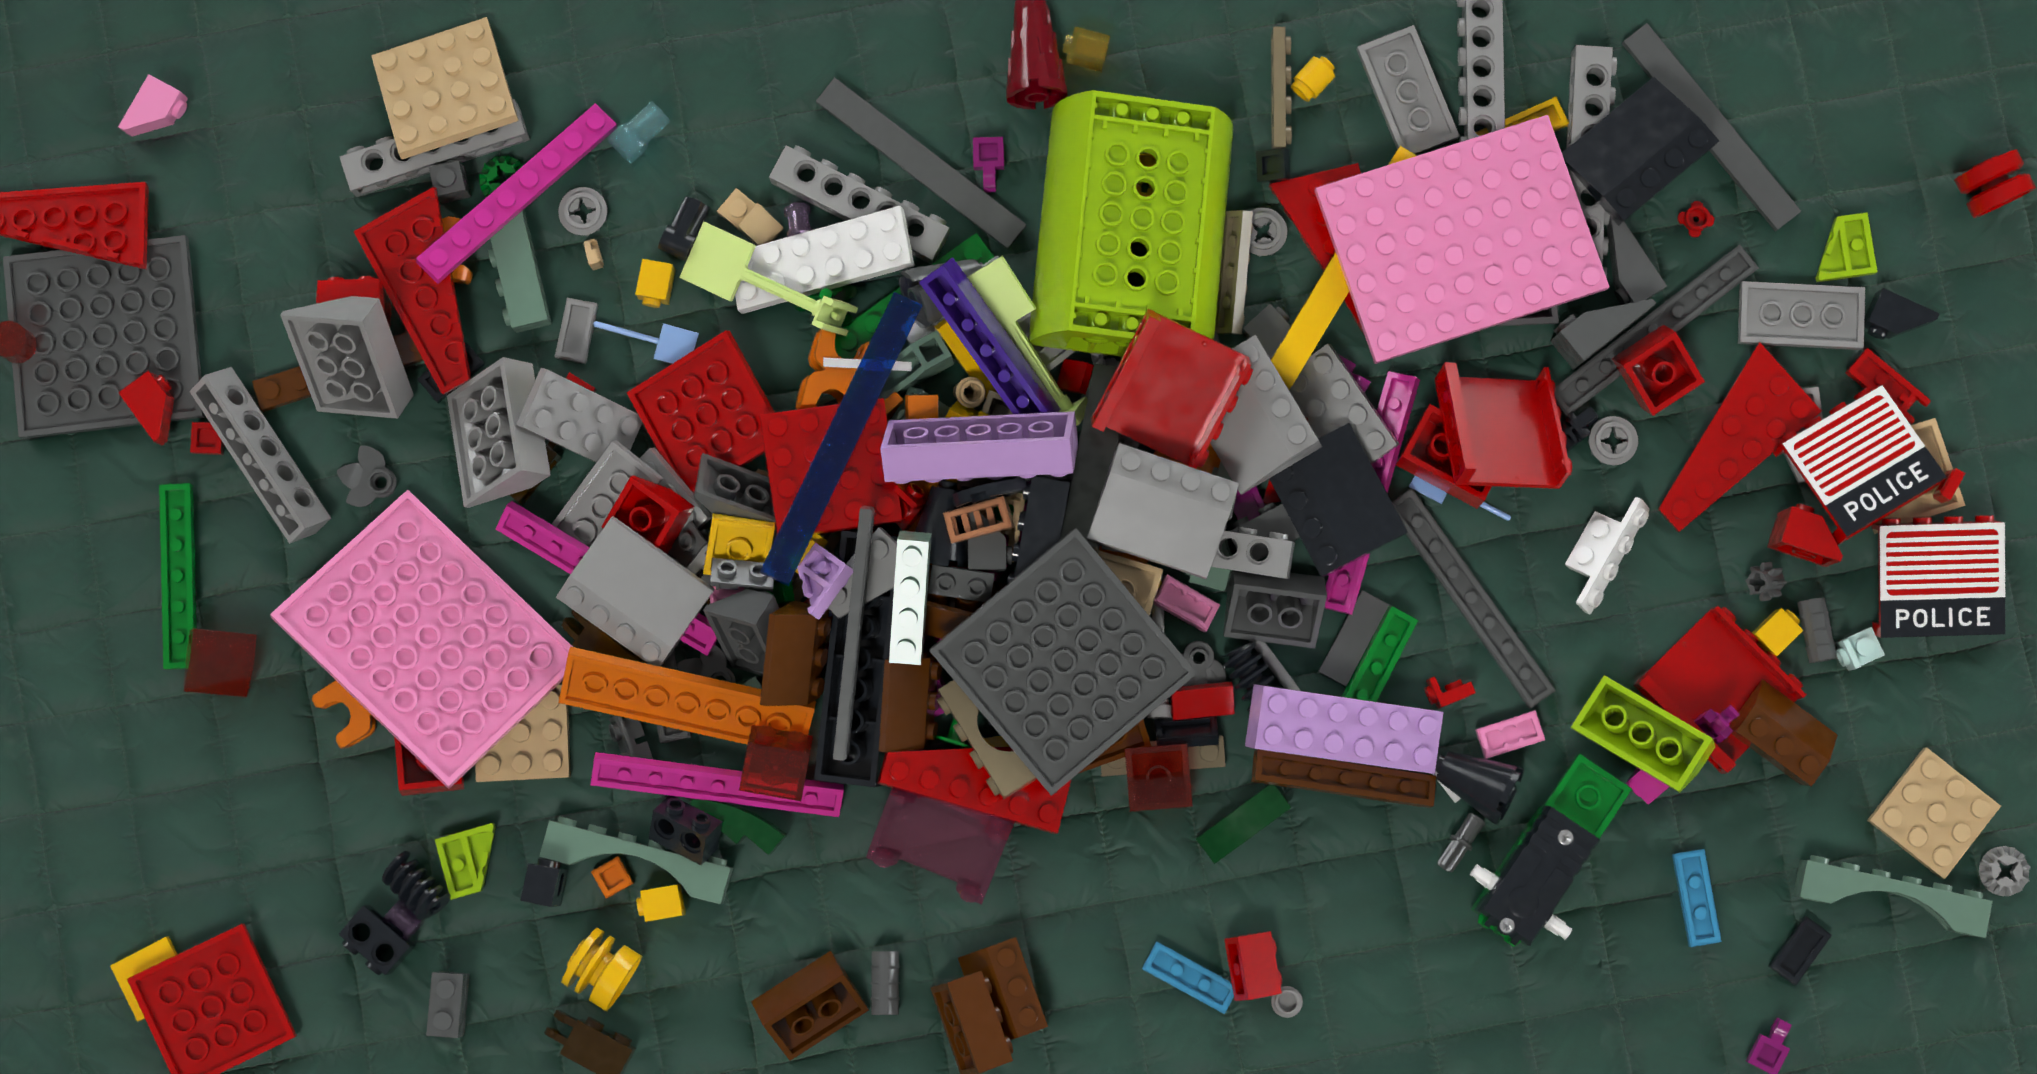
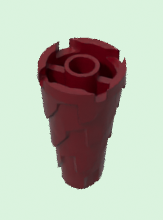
M1016 0L1013 31H1011L1010 58H1008L1007 103L1022 109H1036L1037 102H1043L1044 109L1054 107L1059 101L1068 97L1062 59H1059L1056 32H1053L1049 7L1046 4V0Z

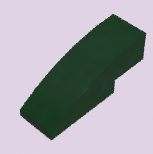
M1269 784L1196 838V840L1215 864L1288 811L1291 806L1276 786Z
M693 799L689 803L723 821L721 831L734 843H741L747 836L768 855L772 854L788 836L770 821L736 805L701 799Z

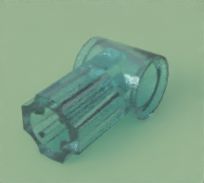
M651 101L629 123L625 122L618 126L611 133L607 142L628 163H632L645 152L648 142L670 120Z

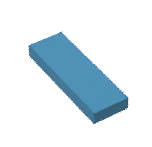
M1705 849L1672 854L1688 946L1695 947L1722 942Z
M1157 941L1142 967L1146 972L1223 1014L1226 1013L1234 998L1230 981Z

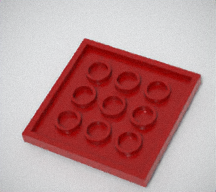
M729 330L720 333L627 392L658 452L693 493H695L702 453L740 467L765 453L760 414L775 412Z
M884 398L760 414L778 539L858 528L859 512L862 506L874 507L873 526L902 522L899 495L893 490L897 483L885 482L880 450L888 424Z
M244 923L127 978L171 1074H220L297 1037Z

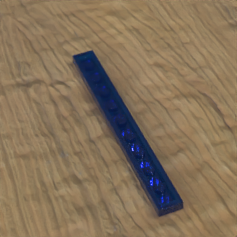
M896 292L893 293L760 570L761 574L789 586L922 308L921 304Z

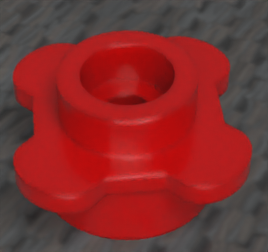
M1694 201L1686 212H1680L1677 217L1678 222L1685 225L1689 230L1688 234L1693 238L1699 237L1701 231L1706 227H1711L1715 221L1713 215L1703 207V203L1700 201ZM1698 217L1699 221L1694 222L1693 218Z

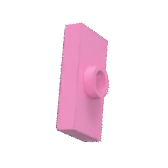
M1168 574L1164 576L1153 603L1202 632H1207L1220 606L1219 603Z
M1536 710L1475 730L1485 759L1545 740Z

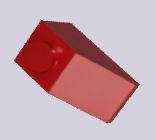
M147 371L118 393L151 439L163 446L168 440L174 398L169 393L172 387L162 374L157 376Z

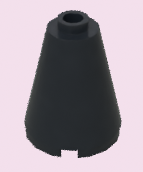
M941 480L938 485H932L914 532L932 533L930 564L949 566L950 561L958 562L957 567H967V540L951 543L943 515L945 512L959 509V507L954 506L951 495L963 491V489L957 488L958 483L954 481ZM961 516L955 517L959 533H965Z
M1449 751L1446 756L1440 754L1435 768V772H1437L1436 779L1496 825H1499L1500 820H1503L1517 792L1515 784L1517 781L1521 782L1525 771L1524 768L1516 765Z

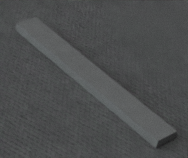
M1648 23L1622 42V45L1650 79L1655 77L1700 117L1718 138L1719 142L1710 150V153L1775 232L1801 212Z
M835 77L816 100L819 106L1007 250L1027 227V224Z
M1738 245L1555 387L1556 404L1560 407L1565 418L1621 376L1612 360L1614 356L1663 324L1678 332L1759 269L1743 247Z
M1411 488L1394 500L1392 503L1408 531L1405 535L1529 709L1555 692L1556 690L1414 490Z
M862 506L859 512L833 753L834 760L844 761L849 754L875 509L871 506Z

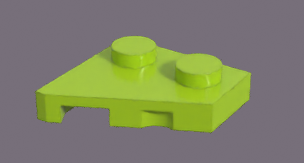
M1868 212L1837 216L1832 224L1816 275V282L1876 274L1878 271Z
M495 823L435 839L451 900L483 891L496 828Z

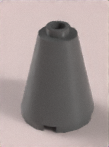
M975 259L956 261L967 277L984 267L983 263H978ZM942 264L909 268L900 272V274L904 275L899 278V286L907 309L913 307L917 316L913 317V320L920 328H928L943 318V315L919 283L925 276Z

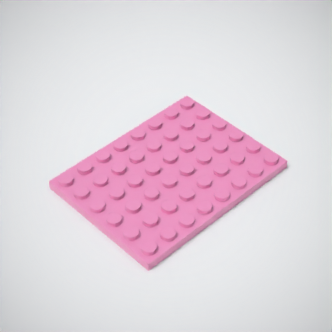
M1548 115L1326 184L1314 190L1374 364L1602 292L1610 287Z
M409 490L403 493L270 614L271 618L448 789L563 681L570 647H573Z

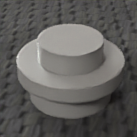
M1281 987L1282 994L1273 995L1271 998L1272 1008L1281 1017H1293L1302 1008V996L1293 987Z

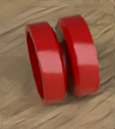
M2017 149L2000 156L1991 157L1954 179L1961 194H1970L1980 189L1982 190L1981 193L1969 199L1966 204L1973 218L1994 211L2036 189L2030 174L2022 173L2009 179V175L2018 171L2024 165Z

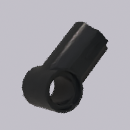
M686 196L672 225L669 224L663 232L658 249L686 262L701 225L710 211V207L697 199Z

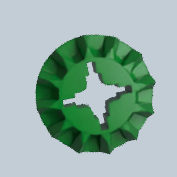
M508 155L495 156L488 163H484V167L479 174L480 188L483 194L488 197L501 185L500 183H493L499 179V169L506 176H512L523 166L522 163Z

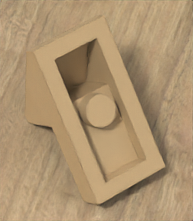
M737 188L717 210L721 217L757 246L774 241L784 229L759 203L755 204Z

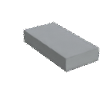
M567 297L555 352L556 359L586 364L594 329L593 323L595 322L598 310L597 303Z

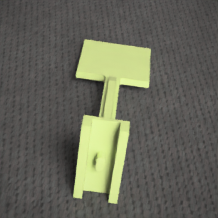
M703 221L679 278L731 302L734 299L740 282L744 280L812 312V316H814L812 325L826 331L847 336L849 330L842 328V323L847 312L856 313L858 307L827 296H823L819 300L812 299L748 269V264L756 245Z
M1002 255L967 278L1002 327L1008 332L1016 347L1061 408L1060 412L1075 411L1077 426L1084 419L1088 398L1084 397L1072 403L1067 394L1064 395L1019 326L1017 320L1035 310L1036 307Z

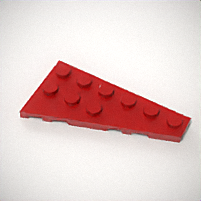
M1358 163L1269 184L1270 190L1283 206L1284 212L1292 220L1323 272L1335 254V249L1314 190L1317 187L1361 174ZM1348 292L1344 303L1364 334L1350 292Z
M146 182L0 192V236L147 270L149 187Z
M432 187L353 232L442 394H446L469 381L471 374L452 272L437 284L416 263V258L445 234L437 189Z
M1760 342L1658 509L1678 533L1781 446L1779 440L1792 431L1797 433L1822 412Z
M993 747L1001 751H1013L1011 747ZM973 748L885 753L877 784L1049 833L1057 834L1059 831L1071 780L1051 796L1036 778L1032 783L1003 799L1001 794L995 796L985 780L990 776L984 766L978 769L969 753L973 751Z

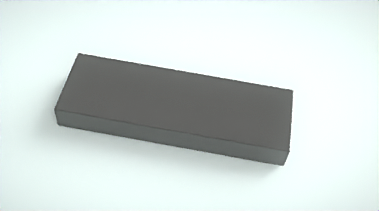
M1362 590L1356 600L1353 614L1347 616L1318 673L1346 687L1389 604Z

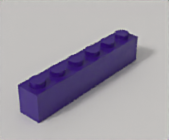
M953 257L919 281L1013 414L1060 412L1061 408Z

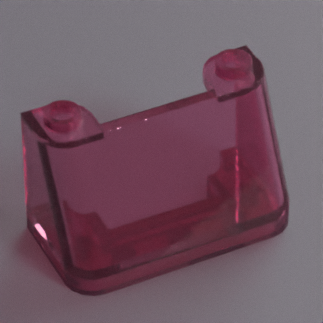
M892 788L866 858L873 860L876 865L881 867L896 865L900 859L956 881V890L963 900L982 904L1014 822Z

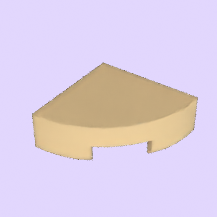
M593 238L584 241L589 266L592 270L603 268L604 263L597 240Z

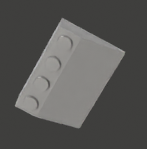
M349 296L285 310L280 314L318 412L399 418L414 394L379 298Z
M1256 335L1232 348L1249 357L1251 362L1250 368L1253 369L1248 383L1245 386L1241 384L1236 393L1238 401L1231 413L1226 412L1221 422L1224 426L1220 436L1216 441L1212 439L1210 442L1232 481L1239 483L1238 491L1241 495L1322 447Z
M502 357L447 395L464 507L470 508L532 488L551 476L545 438L516 425L535 382L532 363Z
M1119 443L1110 462L1087 540L1206 579L1227 524L1239 483Z
M612 516L570 574L556 598L648 664L661 667L672 654L715 588Z

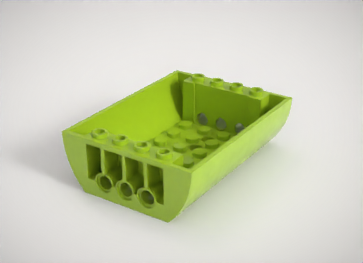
M1096 90L1071 95L1059 101L1053 107L1032 299L1036 309L1031 311L1028 337L1032 345L1123 357L1147 309L1214 340L1234 130L1232 121L1224 112L1212 106ZM1140 154H1152L1155 158V165L1151 167L1144 166L1139 160ZM1141 182L1148 183L1152 187V195L1148 197L1141 196L1137 192L1136 185ZM1134 242L1144 244L1147 254L1142 257L1134 255L1130 249L1131 244ZM1131 272L1140 273L1144 278V284L1140 287L1132 286L1128 282V274Z

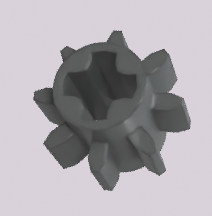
M1763 562L1760 566L1750 567L1752 573L1748 576V579H1745L1750 589L1749 594H1759L1760 601L1771 600V597L1782 596L1780 590L1784 584H1787L1781 573L1783 569H1772V562Z

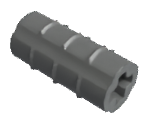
M1825 597L1797 602L1809 664L1837 659Z
M872 951V966L870 967L872 969L871 1015H899V951Z

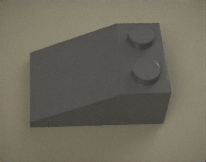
M1653 299L1584 312L1578 318L1572 314L1553 330L1557 335L1550 342L1574 370L1642 317L1656 302Z
M702 453L694 497L711 513L775 523L769 477ZM775 525V530H774V536H773L772 545L774 544V542H775V540H776V538H777L776 525Z

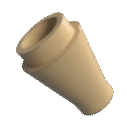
M967 377L954 386L953 395L963 406L974 408L979 406L985 399L986 389L978 378ZM965 388L968 390L967 395H964Z

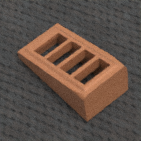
M1005 496L943 513L952 544L1014 528L1010 507ZM997 506L1002 519V523L998 524L993 507ZM986 509L990 524L988 527H984L981 510ZM969 513L974 515L977 530L972 531L968 517ZM957 516H961L965 530L963 534L959 533L955 518Z

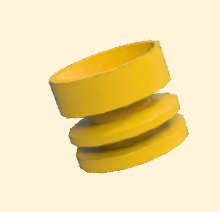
M596 927L587 938L581 941L570 957L561 983L569 987L577 977H580L574 991L580 994L591 984L594 987L589 1001L608 1011L629 983L643 956L626 945L622 946L615 955L612 954L610 951L615 938L609 936L600 946L604 931Z

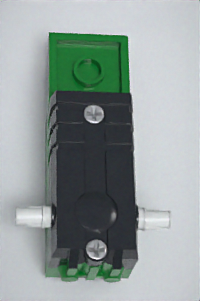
M1580 753L1577 754L1545 804L1538 807L1497 871L1492 873L1486 868H1481L1478 864L1472 869L1470 876H1473L1485 888L1471 908L1472 911L1479 915L1477 923L1487 930L1490 928L1495 934L1504 938L1503 941L1512 947L1519 943L1531 946L1543 927L1565 940L1570 935L1572 928L1565 925L1566 923L1555 916L1553 912L1573 883L1575 875H1578L1582 869L1583 863L1590 857L1592 849H1595L1600 842L1601 835L1632 788Z

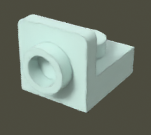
M1872 627L1835 643L1838 648L1835 650L1837 659L1843 667H1847L1848 671L1855 670L1885 655Z

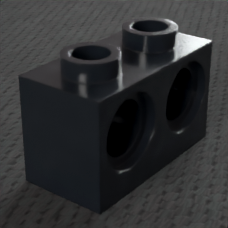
M669 795L653 810L648 839L702 865L718 849L723 821Z
M363 905L339 933L344 939L342 942L343 946L355 955L358 952L368 960L365 963L366 966L377 975L381 973L384 975L392 974L416 946L370 905ZM362 923L370 928V936L366 941L361 940L357 935V929ZM384 944L391 945L394 950L393 958L390 961H385L380 955L381 947Z

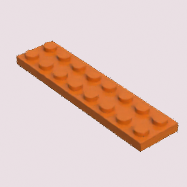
M570 647L558 703L803 757L816 701L808 705L764 706L760 705L762 689Z

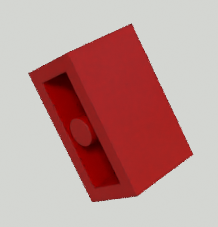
M1271 931L1224 939L1235 1001L1252 1000L1282 994V976L1277 968L1275 957L1277 946L1272 938Z

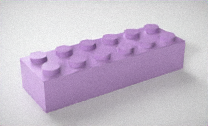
M1075 411L889 420L880 447L885 482L906 484L919 480L935 483L943 479L969 481L973 478L988 477L991 480H998L1006 476L1032 478L1036 475L1050 474L1054 477H1062L1074 472L1078 450Z
M1254 684L1245 746L1260 750L1435 774L1443 712Z

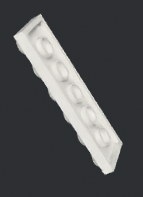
M901 206L758 245L755 247L748 264V269L806 296L820 293L824 288L830 290L914 267L905 213ZM744 280L740 282L735 294L737 310L741 314L787 302Z

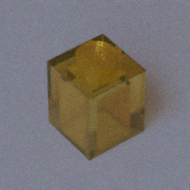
M1075 27L1073 35L1067 34L1063 47V52L1067 53V63L1102 72L1110 44V36Z

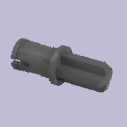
M1468 813L1456 834L1450 836L1452 841L1438 860V865L1447 872H1454L1467 850L1471 851L1473 849L1471 845L1486 823L1478 816Z

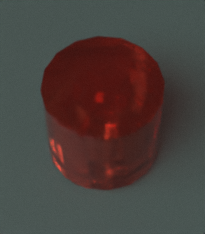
M2 321L0 323V356L16 364L29 360L36 350L34 335L17 322Z

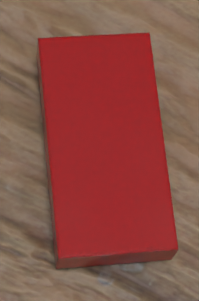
M1232 682L1182 686L1171 695L1173 720L1235 714Z

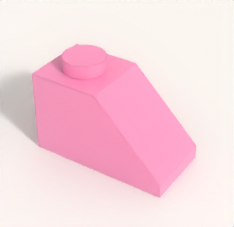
M148 74L118 127L133 137L173 125L176 119H180L185 113L188 98L181 91Z

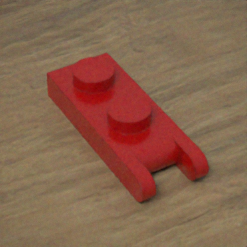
M1868 348L1860 354L1845 372L1864 389L1869 387L1873 391L1883 385L1910 425L1915 422V418L1907 411L1913 403L1918 401L1921 405L1927 407L1931 402L1927 396Z

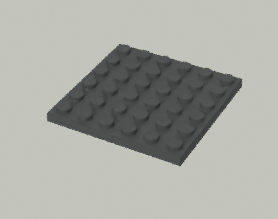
M186 235L148 239L147 270L63 250L3 257L19 438L27 439L141 425L118 392L147 371L157 376L162 374L172 387L169 391L174 398L171 421L205 417V414L189 392L201 380L202 376L189 238Z
M1077 528L1071 530L929 649L932 655L1051 796L1197 674Z

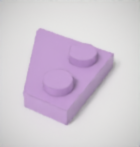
M816 542L797 567L799 577L803 581L802 589L804 596L809 598L811 604L807 608L808 613L819 620L839 591L847 584L849 577L853 573L851 567Z

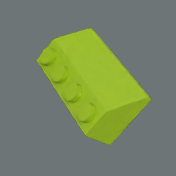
M1605 675L1571 726V729L1679 793L1698 775L1715 749L1713 738Z

